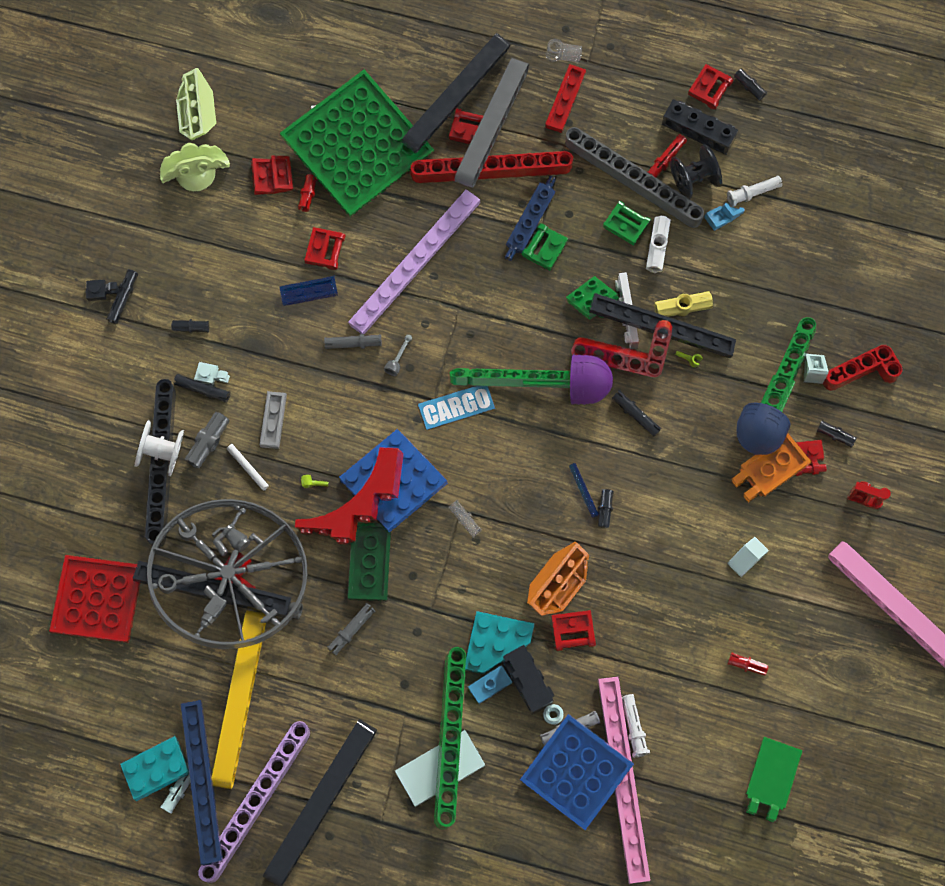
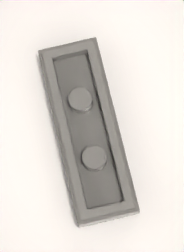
M267 391L260 447L279 449L287 398L286 393Z

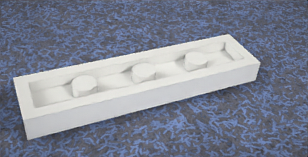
M619 273L618 280H615L616 291H620L618 301L632 305L627 273ZM622 323L623 326H626L627 330L624 334L625 342L629 343L630 349L638 348L637 328Z

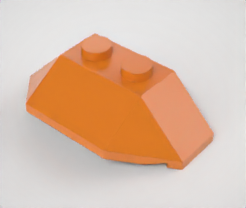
M573 542L553 554L531 582L527 603L541 616L562 612L586 582L589 554L577 542Z

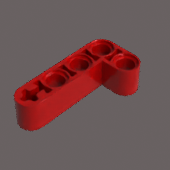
M880 345L830 369L823 385L827 390L833 391L876 370L885 382L893 383L901 375L902 366L889 346ZM879 353L884 354L886 359L881 358ZM862 361L868 362L870 366L863 365ZM845 369L852 370L853 374H848ZM888 369L893 370L895 375L890 374Z

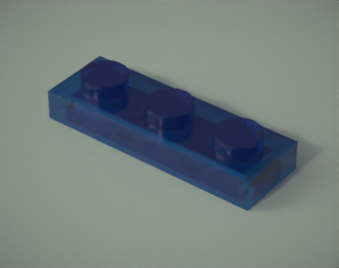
M334 276L279 286L283 306L338 296Z

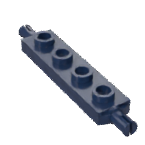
M549 176L545 184L539 183L506 242L509 250L505 258L509 257V261H512L515 253L523 252L556 192L552 188L556 181L555 177L552 179L553 176Z

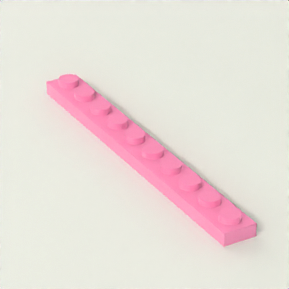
M619 678L598 679L607 743L632 762ZM632 767L615 789L629 884L650 881Z

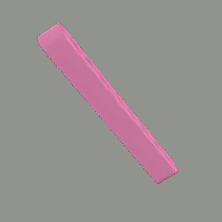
M843 541L840 542L828 555L830 561L945 668V634L852 547Z

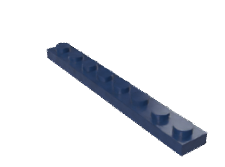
M202 701L182 703L181 711L200 861L202 866L221 863L223 858Z

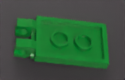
M763 737L745 794L750 799L746 813L755 815L760 802L769 806L766 820L770 822L776 821L779 810L786 808L803 750Z

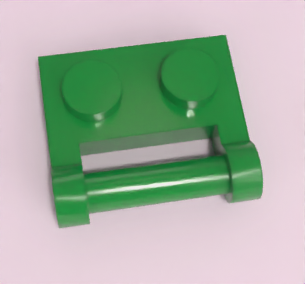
M619 201L604 222L603 228L634 246L650 224L651 219L641 216L626 207L625 203ZM622 212L630 218L634 219L635 221L639 222L640 226L625 218L624 216L620 215L619 213Z
M540 223L529 246L523 250L522 256L551 271L566 246L568 238ZM542 236H547L548 238L538 255L534 254L533 251Z

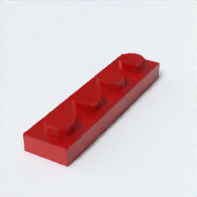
M569 64L546 121L545 128L560 133L563 132L585 77L586 69Z

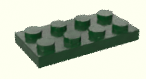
M358 522L356 539L355 542H351L348 600L388 602L391 531L388 532L381 523Z

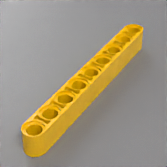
M246 611L242 627L244 640L264 633L266 623H260V620L266 616L264 613ZM262 642L238 648L212 773V782L215 787L232 789L234 785Z

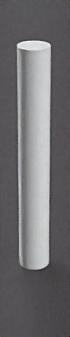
M233 444L229 445L227 450L259 487L263 491L266 490L269 485Z

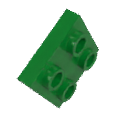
M596 276L589 279L566 297L567 302L589 320L596 316L589 313L594 293L615 300L619 298L615 291Z

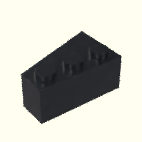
M525 645L503 656L502 664L531 715L553 704L554 693L549 686L546 687L543 681L544 676L536 668L534 659L530 652L527 651Z

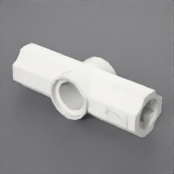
M666 216L654 218L646 270L653 273L662 272L671 221ZM659 242L662 246H656L654 243Z

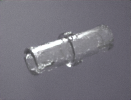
M458 500L448 507L459 520L458 523L465 527L472 538L482 531L471 518L472 514L470 512L467 513Z

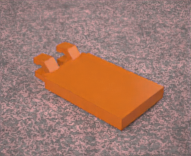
M787 434L783 444L776 451L766 455H754L741 465L742 469L739 470L740 473L732 478V483L736 488L746 480L751 484L752 488L744 493V498L749 503L758 495L760 497L767 496L811 464V461L793 438Z

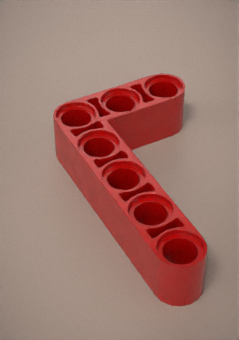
M666 320L659 321L656 324L649 353L583 337L577 338L574 341L571 353L572 355L595 356L612 368L649 377H658L663 370L671 339L672 325ZM664 328L668 333L661 334L658 330ZM576 346H583L585 350L579 351ZM661 346L664 350L658 352L654 347ZM601 350L604 354L599 356L594 351ZM618 354L622 359L616 360L613 358V355ZM638 359L641 363L633 364L631 360ZM655 363L659 368L653 369L650 367V364Z

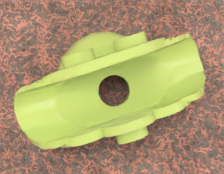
M187 143L182 146L181 151H174L170 156L163 159L160 168V179L162 183H165L176 177L178 183L186 190L201 191L212 184L216 173L215 168H229L230 163L226 154L215 145H201L198 147L195 144Z

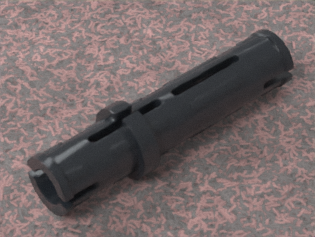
M127 269L125 278L119 284L118 294L106 318L108 322L118 324L128 297L133 293V286L139 275L136 271Z
M176 374L174 378L176 382H173V385L200 393L208 399L214 398L227 403L230 398V391L217 388L214 384H205L180 374Z
M620 390L612 397V400L624 410L625 414L628 413L653 437L660 432L662 428L635 405V401L628 399Z

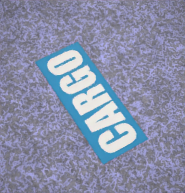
M488 386L471 387L418 404L426 429L495 409Z

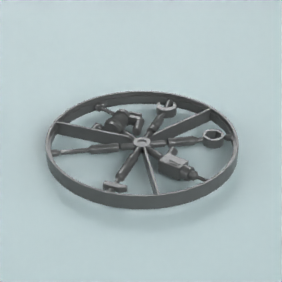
M212 500L186 509L175 516L161 530L151 548L148 559V589L159 616L173 631L183 638L201 646L216 649L244 648L272 637L293 618L303 600L306 589V556L302 544L293 529L274 512L263 506L243 500ZM216 507H234L236 510H239L232 524L225 528H218L212 534L213 538L216 537L213 540V544L222 557L228 552L221 542L223 539L226 538L234 550L228 565H224L202 540H198L195 537L196 526L191 522L192 530L190 531L183 521L185 518L194 513ZM246 509L270 518L280 528L263 541L254 533L248 538L245 534L236 530L234 525L239 516L244 514ZM178 524L180 538L185 541L193 539L196 542V546L215 565L159 549L158 547L167 533ZM284 531L290 536L300 557L273 563L262 562L239 568ZM254 540L258 546L235 563L238 552H243L249 546L250 541ZM155 554L214 572L207 575L202 573L186 576L180 580H176L173 575L165 574L159 578L158 584H152L151 578ZM302 562L303 582L295 605L288 615L279 622L276 618H273L278 612L273 609L269 613L264 608V604L235 577V574L268 570L273 566ZM222 578L217 594L209 585L204 590V593L211 600L204 609V615L200 623L201 627L194 635L183 630L167 616L158 603L153 590L159 587L161 592L169 594L176 589V584L182 583L186 585L207 581V579ZM164 580H171L173 582V586L169 588H164L161 584ZM231 581L258 610H261L266 615L260 620V623H267L271 620L275 627L259 636L244 640ZM228 582L241 641L219 642L200 638L199 633L201 630L207 628L208 625L211 626L226 607V600L219 596L223 595Z

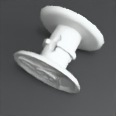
M148 420L139 444L135 467L140 464L143 454L155 457V460L160 458L170 461L168 475L171 477L180 451L184 430L179 432L176 443L164 440L163 436L161 438L150 436L151 422Z

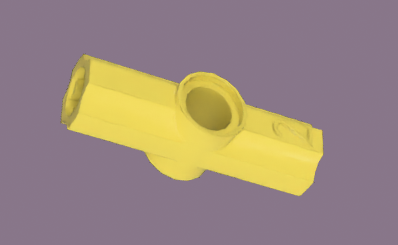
M708 291L693 295L681 294L677 298L657 301L654 303L655 313L667 317L675 315L686 316L690 312L713 308L712 295ZM680 303H685L688 307H681Z

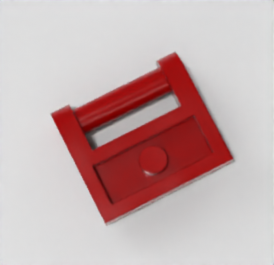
M705 64L689 89L688 95L707 104L710 109L715 110L725 90L733 83V79L727 74ZM717 80H720L722 83L713 98L709 97L708 95Z
M456 108L449 139L470 144L478 126L460 122V118L481 122L483 116L464 112L462 109Z
M313 227L304 260L305 263L337 270L341 245L345 241L346 235L341 232ZM330 239H334L335 243L331 259L327 260L325 257Z
M861 481L856 482L850 490L847 499L873 509H879L882 507L883 501L890 497L891 492L888 488L877 489L871 487V484Z
M591 610L551 615L556 651H562V648L589 645V647L596 646ZM588 633L586 638L561 641V635Z

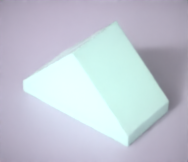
M806 354L804 382L823 384L828 375L825 356Z
M754 537L727 564L742 577L769 550Z

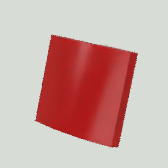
M272 155L270 159L252 158L254 195L282 193L293 190L290 156Z

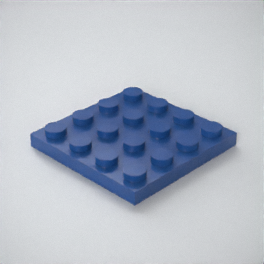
M398 429L339 477L340 481L355 496L369 479L376 464L380 447L399 448L404 453L398 499L392 498L391 501H384L379 498L377 520L388 532L396 528L448 484L447 480Z
M568 714L520 780L586 830L634 763Z

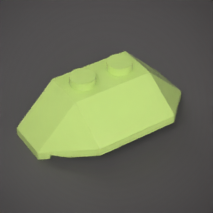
M198 68L183 75V82L176 99L179 132L190 140L206 134L216 124L213 91Z

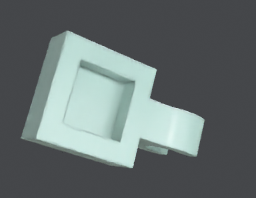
M199 362L194 380L210 385L214 384L215 381L228 383L230 376L226 371H218L219 368L216 365Z

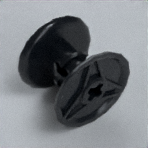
M705 144L700 147V161L698 162L692 161L689 166L685 167L677 157H672L670 160L675 184L679 192L688 199L692 198V184L695 182L701 183L703 179L707 178L715 187H721L723 183L719 163L713 151Z

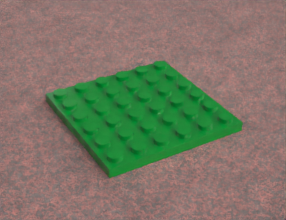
M365 69L280 132L282 139L349 217L408 173L414 161L424 160L434 153V149L428 142L416 154L401 143V140L413 125Z

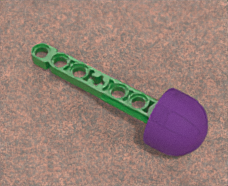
M573 355L571 371L469 370V368H456L449 372L450 382L453 385L570 388L571 404L578 405L594 404L601 401L608 395L613 383L612 372L609 366L603 360L589 355Z

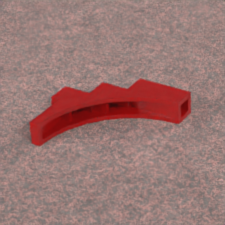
M380 447L376 464L369 479L349 502L323 516L311 519H296L295 528L306 535H312V532H319L320 535L331 536L338 544L347 545L348 542H355L358 521L369 523L370 520H377L379 498L384 501H391L392 498L398 499L404 453L399 448Z

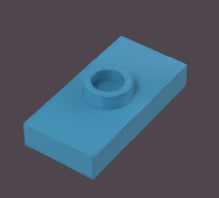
M501 665L468 686V689L477 703L480 704L512 684V681Z

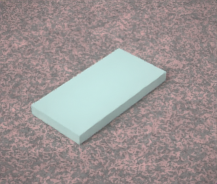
M465 730L461 732L458 782L485 766ZM455 736L450 738L448 741L454 742ZM439 745L395 770L415 807L436 795ZM445 753L446 761L453 762L452 754ZM444 773V781L448 783L452 782L451 775L449 773Z

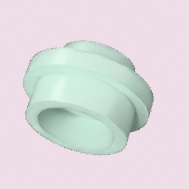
M551 704L545 708L543 717L547 723L556 725L563 719V710L560 706ZM550 712H556L557 717L551 718L549 715Z

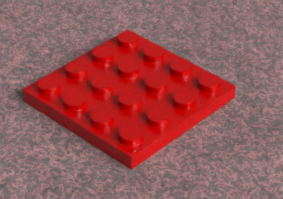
M65 555L49 632L129 643L140 583L133 581L137 564Z

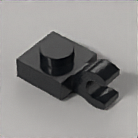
M105 279L86 281V299L88 301L106 300V294H118L119 286H117V282L107 283Z

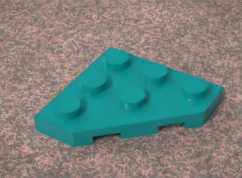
M476 611L465 670L484 674L497 664L502 663L504 655L522 645H525V647L530 645L534 623Z

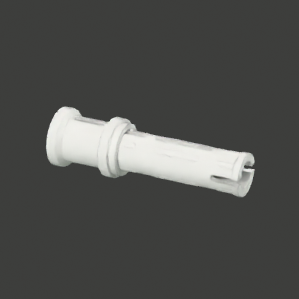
M779 176L749 187L743 185L741 189L727 191L728 202L732 207L742 201L748 202L756 195L782 187V180Z
M634 695L623 696L622 702L630 732L628 739L632 743L634 752L632 756L642 757L648 755L650 750L646 746V733L642 731Z

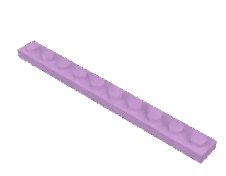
M465 190L349 320V325L360 334H365L480 204V199L468 190Z

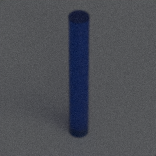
M576 463L569 465L571 473L591 517H597L599 513Z

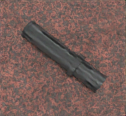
M381 334L325 337L324 344H326L325 349L351 347L365 349V347L382 346Z
M368 603L365 604L343 631L340 630L338 632V636L327 646L329 651L337 646L332 652L335 656L338 655L346 643L352 641L353 635L376 612L372 607L366 613L370 607Z

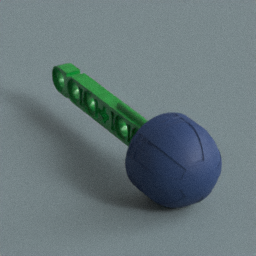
M810 317L803 318L799 322L796 333L793 335L776 375H773L761 403L745 405L738 419L736 430L738 441L750 453L756 455L770 454L781 447L788 434L791 423L782 412L795 385L794 379L810 346V339H813L816 332V322ZM805 324L813 326L810 330L803 329ZM805 339L806 343L800 345L796 343V340ZM797 353L800 357L798 359H791L789 356ZM789 365H791V371L785 373V371L788 370ZM783 383L786 387L780 390L776 388V385ZM776 398L780 402L772 405L769 403V400Z

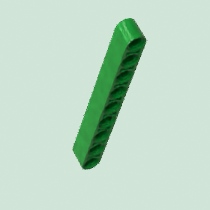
M454 647L449 651L445 658L434 811V823L436 827L442 830L452 826L456 819L466 653L460 647ZM451 654H457L460 661H453ZM451 673H454L458 676V682L451 680ZM449 693H454L457 696V701H451L448 696ZM447 713H453L456 716V721H450L447 718ZM446 733H452L455 736V741H448ZM445 753L452 754L453 762L446 761ZM449 773L452 777V782L444 781L443 774ZM443 793L450 796V803H445L442 800L441 796ZM441 814H446L449 817L448 824L441 822Z

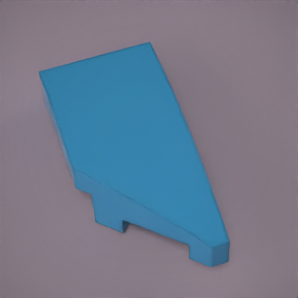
M725 203L723 207L719 206L707 212L704 218L715 231L743 214L744 208H733L729 206L730 204Z

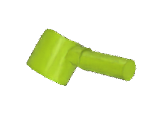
M677 351L675 354L688 360L692 367L700 365L694 359L699 361L703 359L700 354L690 356L680 351Z
M303 475L301 477V483L304 488L312 486L328 487L329 482L312 481L311 475Z

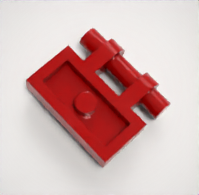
M822 440L796 442L810 459L811 464L795 476H802L805 473L815 475L819 474V472L827 471L826 464H818L817 462L824 460Z

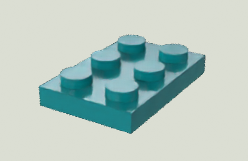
M175 736L120 764L135 801L189 775L188 763Z

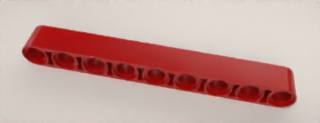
M568 151L488 156L478 179L567 174L572 170L573 156ZM464 157L414 161L411 165L412 180L416 183L455 181L457 171L452 169L459 168ZM566 161L568 164H562L561 162ZM548 162L550 163V165H544L542 163ZM530 163V164H532V166H529V167H528V166H525L524 164ZM511 164L514 167L509 168L507 165ZM489 166H495L496 168L490 169V168H488V167H489ZM435 169H440L441 171H440V172H435V171H433V170H435ZM417 170H422L423 172H422V173H416L415 171H417Z

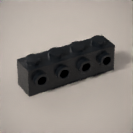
M674 99L664 114L662 121L663 126L703 145L705 144L724 155H727L738 133V129L733 125L725 124L716 117L708 116L702 113L701 110L693 109L684 102Z

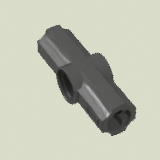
M215 412L206 427L198 432L195 444L186 456L185 461L191 466L200 469L209 453L213 452L218 446L220 436L230 420L223 414Z

